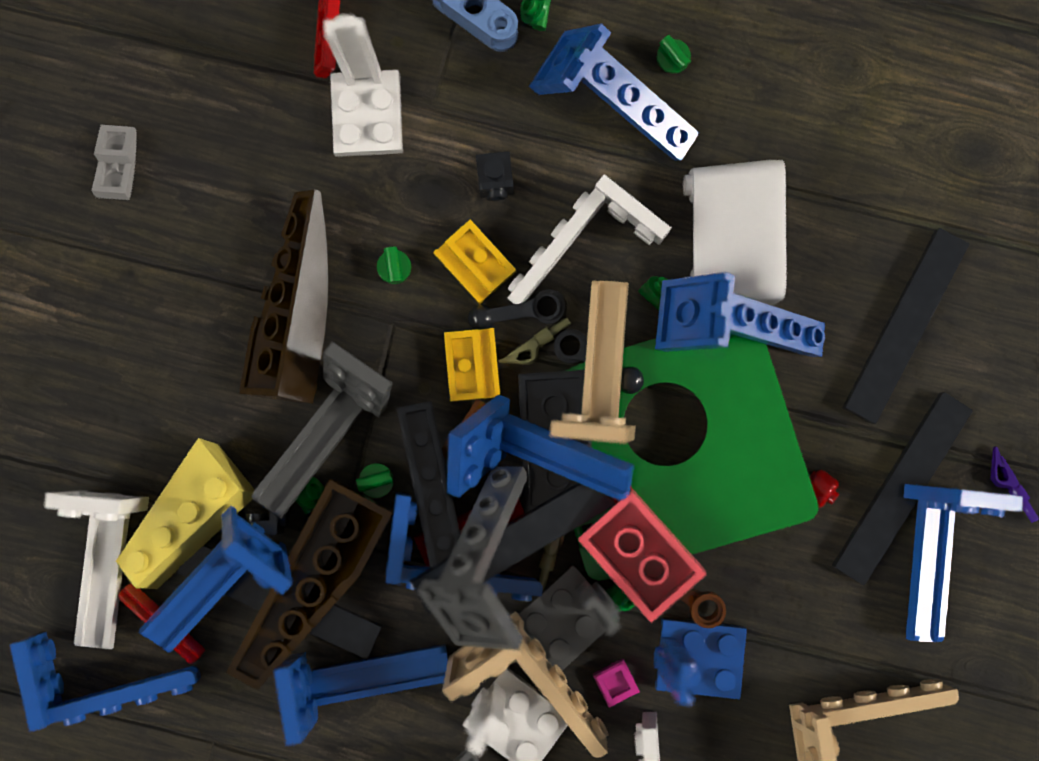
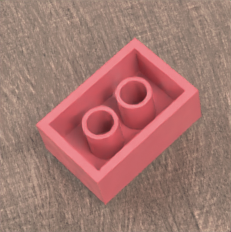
M634 489L630 491L626 499L620 500L578 538L579 542L651 623L706 575L703 566Z

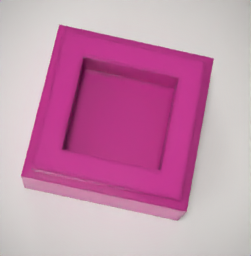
M623 658L593 673V677L609 708L640 692Z

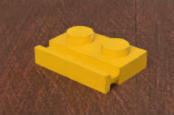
M471 219L448 238L439 249L433 252L479 305L516 273V269Z
M494 328L444 332L450 402L494 398L500 395Z

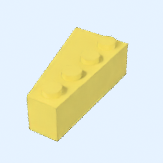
M198 438L117 558V564L135 588L158 589L182 564L222 529L221 515L227 508L232 505L237 509L238 514L252 500L251 496L255 489L218 444Z

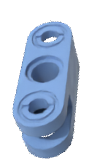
M432 0L434 6L491 49L504 52L515 46L518 40V19L516 14L499 0ZM472 5H478L482 8L477 14H470L466 11Z

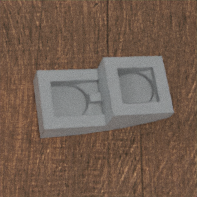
M100 125L94 151L98 165L92 193L96 198L130 200L136 160L135 127Z

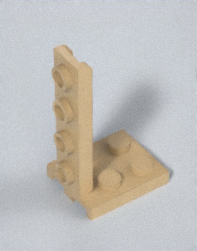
M592 281L582 414H563L562 420L552 421L551 436L624 443L635 439L636 425H625L626 418H619L628 282Z
M516 611L509 615V617L523 637L519 650L463 646L449 655L443 692L451 702L461 695H470L479 687L482 681L491 675L492 677L499 676L508 668L511 662L516 660L591 755L600 758L608 753L606 737L609 734L606 726L599 717L593 718L589 713L583 696L578 691L573 692L570 689L561 668L558 665L552 666L547 660L546 652L541 643L536 638L531 639L524 631V621Z
M927 679L920 681V686L909 688L907 685H893L887 687L888 692L876 694L875 691H859L854 693V698L842 700L841 697H825L820 700L821 704L810 706L803 702L790 704L797 760L836 761V756L839 755V746L836 737L832 734V726L954 705L959 699L958 689L943 684L940 679Z

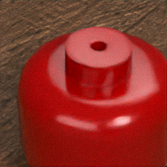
M824 470L814 471L809 478L818 502V508H822L827 502L832 505L840 495L836 492L839 487L838 480Z

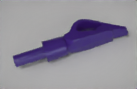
M994 446L992 448L991 481L997 487L1007 488L1010 495L1023 497L1022 509L1031 523L1039 520V517L1028 501L1030 496L1023 486L1019 484L1012 469L1004 457L1000 455L997 446ZM997 467L1001 469L1003 480L998 479Z

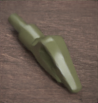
M566 317L549 329L546 326L535 334L533 338L497 361L499 363L522 365L534 363L538 358L539 348L554 340L553 336L571 325V322ZM531 352L529 359H517L520 353Z
M565 535L544 546V552L539 563L541 573L538 580L542 584L543 591H545L549 572L554 571L556 557L563 544Z

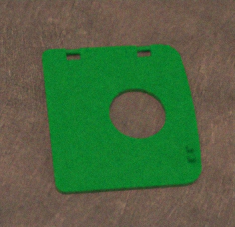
M729 333L727 348L664 352L655 349L656 338L624 348L622 367H636L644 376V384L638 392L654 384L672 383L688 389L699 399L707 417L706 437L696 454L685 462L673 466H659L643 460L631 449L628 442L592 440V448L634 465L631 481L632 489L691 554L804 523L817 515L818 502L766 344ZM585 362L565 371L585 370ZM620 391L619 418H624L630 401L638 392L626 394ZM612 507L574 529L585 570L588 576L597 581L606 580L611 577L579 542L578 538L584 533L583 525L596 523Z

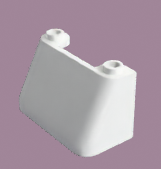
M762 160L691 168L689 175H684L683 194L684 196H689L690 202H693V269L691 270L690 277L727 272L735 275L734 294L771 306L782 301L786 292V173L784 161Z

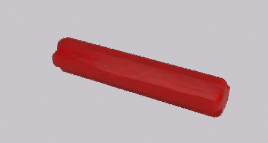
M132 583L126 585L118 594V599L144 623L160 608L141 589L135 588ZM189 633L174 648L189 664L195 663L205 652L204 647Z

